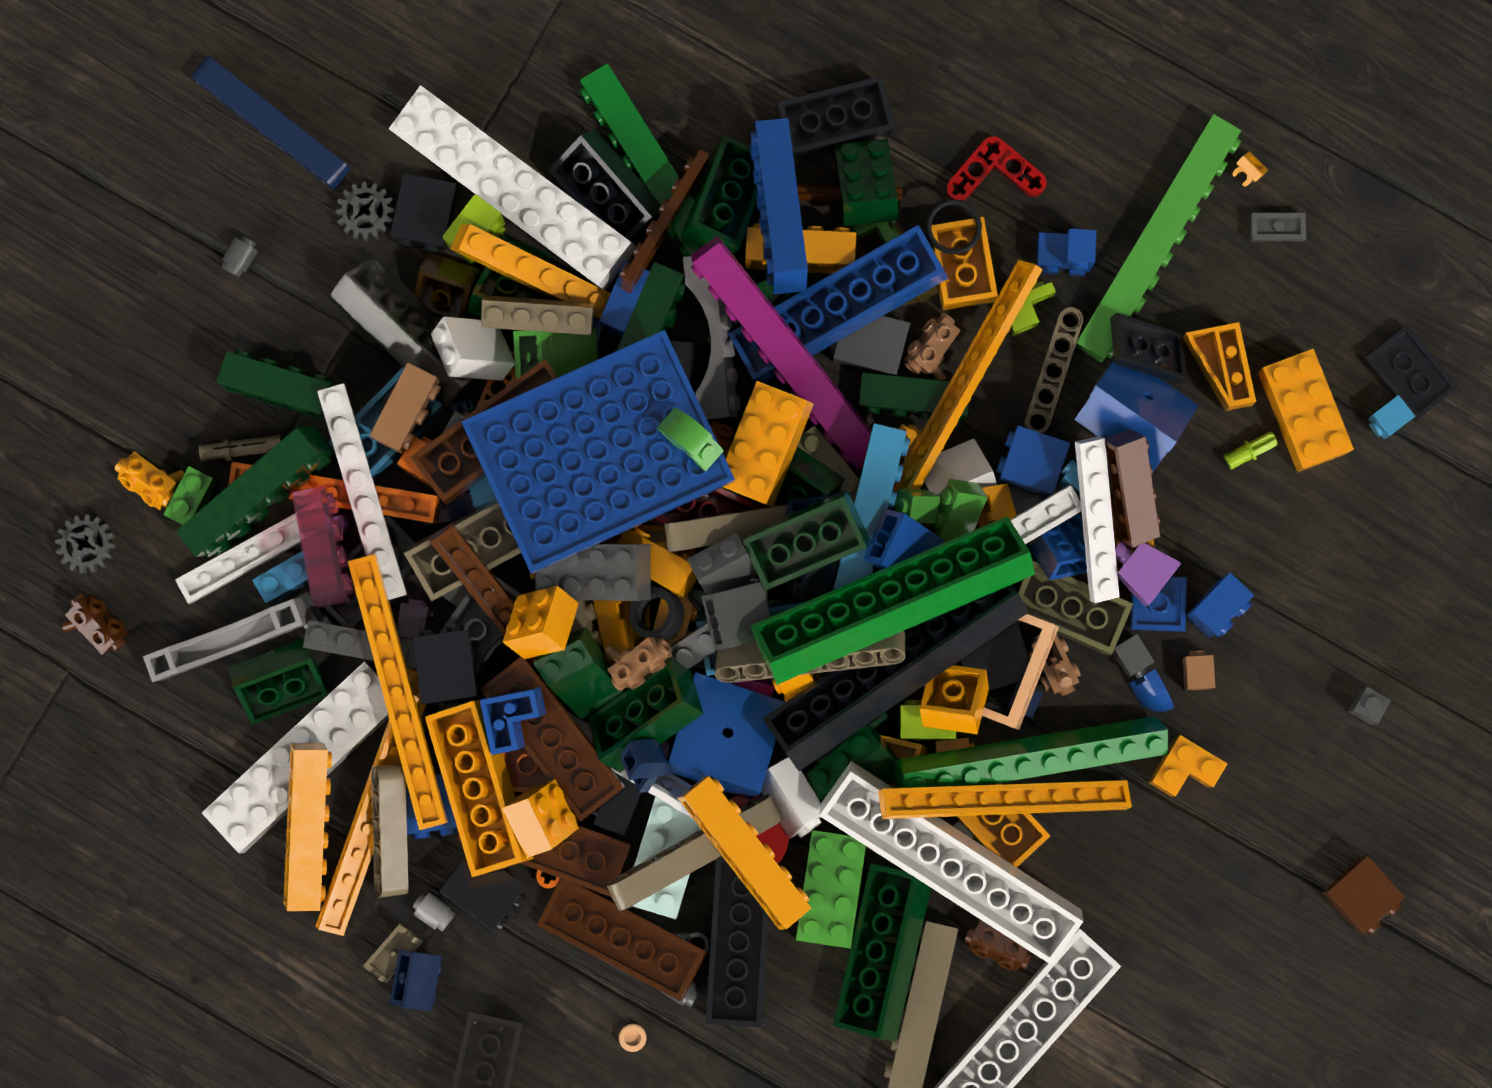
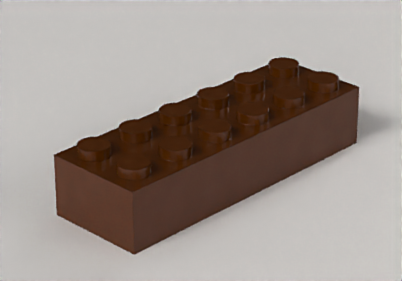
M546 359L410 457L445 505L486 477L461 421L559 378Z

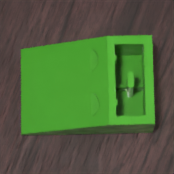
M593 328L591 335L526 330L513 331L516 379L544 359H546L558 377L598 360L596 328Z

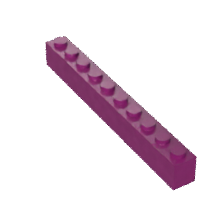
M717 235L691 255L693 263L691 269L700 280L702 278L707 280L710 284L707 287L709 292L717 301L722 299L727 306L724 310L731 320L735 322L738 319L742 324L743 328L741 331L750 343L752 341L757 343L760 347L757 351L766 363L771 361L777 368L774 373L783 384L788 382L793 390L790 393L814 404L809 415L815 425L820 423L823 426L825 438L832 446L835 443L842 450L839 454L848 466L853 464L859 470L863 467L872 431Z

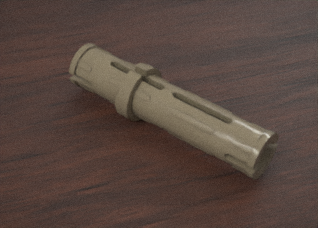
M277 434L275 436L237 441L223 439L221 443L199 445L201 462L217 459L230 461L232 457L268 453L282 441L280 434Z

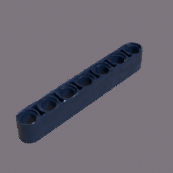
M207 56L190 76L202 88L334 190L351 170L345 162L211 57Z

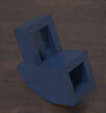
M656 740L630 741L620 755L629 780H634L638 793L648 792L658 776H667L670 773V767L660 743Z

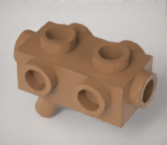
M941 313L939 317L929 319L922 328V335L908 347L907 356L904 361L906 362V368L915 374L932 373L934 379L938 381L946 379L939 364L944 361V353L961 331L954 325L955 321L949 315Z
M1040 634L1033 637L1035 643L1030 645L1031 651L1027 652L1029 659H1031ZM1056 634L1051 647L1052 656L1047 658L1042 670L1043 676L1039 679L1045 692L1050 690L1052 695L1059 693L1060 697H1063L1075 691L1073 685L1079 683L1077 677L1081 676L1076 663L1074 661L1070 663L1066 655L1069 649L1064 638H1058Z
M648 637L633 650L629 648L622 653L611 645L607 647L605 655L616 662L607 669L612 676L611 681L613 685L622 691L624 688L634 689L645 682L644 677L649 673L661 670L666 665L665 662L672 656L670 645L661 637Z

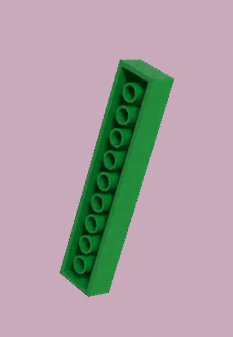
M1007 516L751 625L757 647L778 685L1033 576L1035 571L1029 549Z

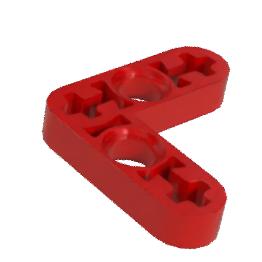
M991 136L981 143L951 178L946 187V194L949 199L965 201L993 168L1030 197L1041 195L1046 188L1047 181L1043 173L1002 139ZM987 145H998L997 152L999 154H991L986 162L983 157L988 152L989 148ZM1009 160H1016L1020 163L1021 170L1018 173L1013 174L1007 171L1006 163ZM979 163L983 167V173L977 177L970 175L968 172L970 164ZM1025 169L1030 171L1026 175L1029 179L1035 180L1037 178L1040 180L1038 184L1040 189L1034 187L1031 190L1028 187L1030 182L1025 177L1022 182L1018 180L1023 175ZM961 174H963L968 181L974 183L971 186L970 183L967 182V184L963 188V192L965 193L964 195L960 193L957 195L953 194L954 188L952 186L955 185L958 187L964 180V178L960 176Z

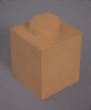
M1204 650L1189 651V656L1182 658L1184 691L1214 689L1213 655H1206Z

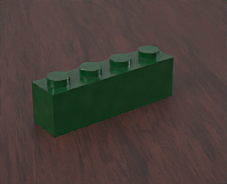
M862 373L858 409H864L863 413L869 415H879L880 411L891 412L890 416L906 418L907 414L918 415L917 419L929 420L950 382ZM968 404L965 407L962 415L960 416L958 423L961 422V419L966 420L968 414Z

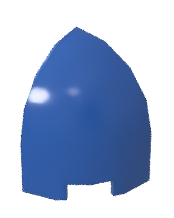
M1156 669L1128 684L1136 699L1145 708L1156 712H1165L1174 708L1170 695Z

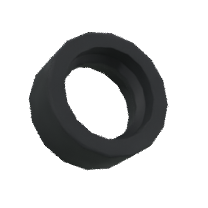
M652 586L651 600L632 601L630 604V624L633 630L644 638L661 637L664 640H668L677 634L682 626L684 619L683 604L679 597L669 590ZM662 598L668 603L669 612L667 619L658 629H649L645 624L644 616L646 609L652 601Z

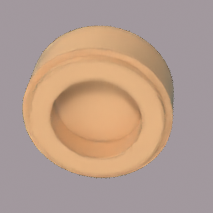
M628 1024L619 1033L620 1045L629 1052L640 1050L646 1043V1032L638 1024Z

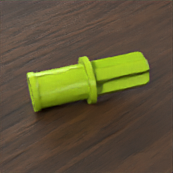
M1268 432L1251 442L1246 440L1244 445L1224 454V459L1229 468L1233 470L1251 459L1256 460V456L1277 446V439L1272 432Z

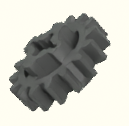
M366 182L362 183V188L360 189L353 184V192L349 193L344 190L343 193L346 199H338L337 201L342 206V209H337L336 214L343 216V218L338 220L340 226L347 225L344 229L347 235L353 231L354 240H358L360 235H363L365 242L369 241V235H373L378 240V232L382 231L387 234L388 230L385 225L393 224V220L389 215L395 214V209L388 207L393 204L392 198L384 199L387 191L383 189L378 192V186L375 183L371 189L368 188ZM363 195H370L369 198H358ZM382 204L383 215L380 219L378 216V210L381 208L380 205ZM351 205L353 207V214L349 220L348 209ZM361 209H369L371 214L369 216L366 214L362 215ZM363 225H372V226H373V227L367 228V229H362V228H361Z
M89 514L85 515L84 521L79 516H74V524L65 521L66 531L58 530L62 535V539L55 540V543L61 545V549H58L56 554L65 556L61 563L66 565L71 562L69 569L75 572L79 567L82 574H86L87 568L91 572L96 573L97 565L104 568L107 567L104 560L105 558L113 559L109 550L116 549V545L110 543V540L115 538V534L107 533L110 526L108 524L100 526L102 519L98 517L92 522V517ZM86 527L83 532L74 533L77 529ZM100 534L103 539V547L100 546L98 541ZM76 540L88 541L91 546L95 547V550L84 548ZM69 542L72 543V554L69 551ZM97 555V557L94 560L84 562L87 560L88 557Z

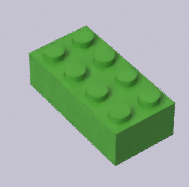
M812 830L803 891L809 898L807 903L811 909L798 919L795 940L851 949L866 845L852 836Z

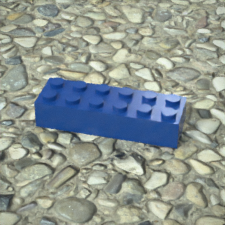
M788 118L755 121V132H750L751 159L754 160L753 176L754 184L757 185L756 200L757 208L760 210L759 223L764 242L762 246L763 257L766 260L767 285H772L773 294L806 291L808 267Z

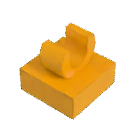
M1249 151L1236 163L1239 167L1233 171L1232 175L1235 177L1240 172H1245L1247 180L1242 184L1245 187L1253 180L1255 182L1259 180L1268 169Z

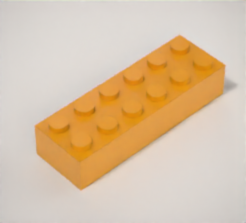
M474 700L425 716L471 876L487 874L534 859L533 856L525 857L502 809L516 797L503 753L491 755L480 700Z

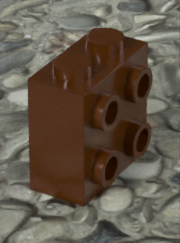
M1361 856L1322 892L1359 934L1367 932L1372 934L1382 925L1380 920L1386 914L1391 916L1402 907L1400 902L1405 898L1368 856Z

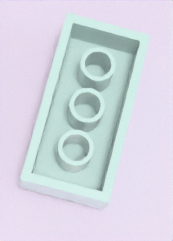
M655 797L634 867L701 830V828L694 819ZM690 874L633 906L677 919Z

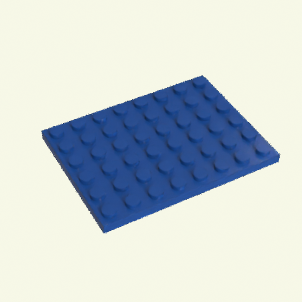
M665 330L461 421L531 574L735 481L723 453L707 471H704L684 451L675 447L657 429L674 408H677L702 425L717 442Z

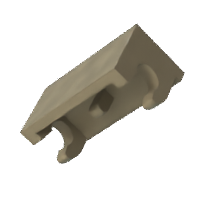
M401 923L363 967L373 972L381 982L387 983L395 974L399 949L415 951L423 940Z

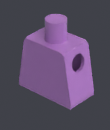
M1122 542L1115 547L1116 559L1123 564L1117 572L1118 578L1145 607L1150 605L1181 565L1179 561L1145 543L1138 545L1134 551Z

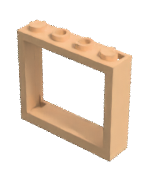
M1028 614L1019 620L1041 628L1042 631L1008 716L984 707L982 714L984 717L1018 730L1059 629L1055 624Z

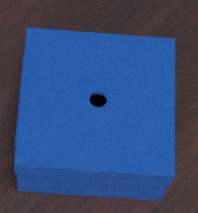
M1113 361L1094 386L1090 398L1074 420L1095 435L1105 439L1129 429L1142 434L1149 443V463L1154 471L1167 452H1170L1199 405L1162 379L1116 365Z
M695 672L693 679L704 714L673 735L666 757L670 773L698 782L703 777L710 776L711 779L715 778L720 782L724 791L751 800L755 795L761 793L776 738L762 718L785 702Z

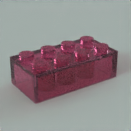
M325 486L292 492L312 602L318 608L349 602V594L354 593L351 577H349L348 573L345 574L344 567H348L349 564L346 550L343 549V546L340 547L339 540H344L341 524H339L338 519L335 520L334 514L339 513L336 497H334L333 492L329 493Z

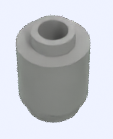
M430 892L427 896L421 894L412 907L416 910L414 916L434 930L438 928L442 932L455 915L450 910L451 907Z

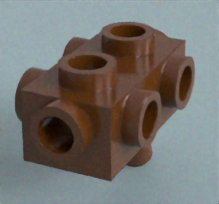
M81 593L71 601L70 605L72 608L65 614L69 620L62 622V628L65 632L78 629L101 655L111 649L116 652L127 642L124 638L128 632L124 629V624L119 619H115L106 610V605L102 600L96 599L92 594L85 597Z
M981 920L977 928H970L964 941L969 943L968 948L975 955L981 958L989 957L1007 970L1014 969L1018 971L1019 968L1025 969L1032 955L1027 953L1028 950Z

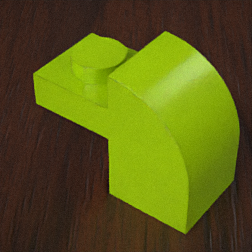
M1041 281L1033 286L1023 307L1011 325L1010 333L1012 336L1038 325L1039 320L1032 305L1054 296L1056 291L1052 282L1044 284Z

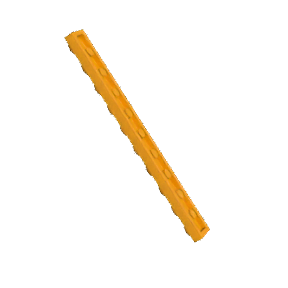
M1018 260L906 459L900 482H894L892 492L898 493V489L921 488L993 357L996 355L998 348L1009 332L1012 323L1023 307L1026 298L1036 284L1042 272V269L1036 264Z
M377 554L348 561L419 830L445 824L448 822Z
M407 668L421 720L426 704H421L417 670ZM390 718L372 768L375 766L401 764ZM371 772L315 926L318 930L344 936L373 855Z
M1127 780L888 788L878 791L882 819L1127 810L1132 807Z

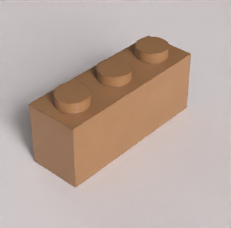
M407 362L369 436L400 454L403 453L404 449L409 450L415 439L413 432L417 424L421 426L427 417L428 411L425 409L429 401H434L440 392L439 379Z

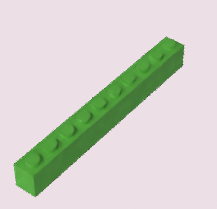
M1213 114L1076 342L1075 348L1101 363L1106 357L1112 358L1113 344L1110 318L1116 313L1128 317L1131 316L1133 311L1139 313L1146 301L1142 297L1147 288L1152 291L1160 276L1156 275L1159 267L1163 266L1166 268L1173 256V253L1170 252L1171 247L1174 243L1178 245L1181 243L1187 233L1183 227L1188 220L1194 221L1201 209L1197 206L1201 197L1205 200L1208 198L1214 188V185L1210 182L1215 175L1221 176L1228 164L1224 161L1228 152L1234 154L1242 141L1237 138L1241 132L1240 129Z

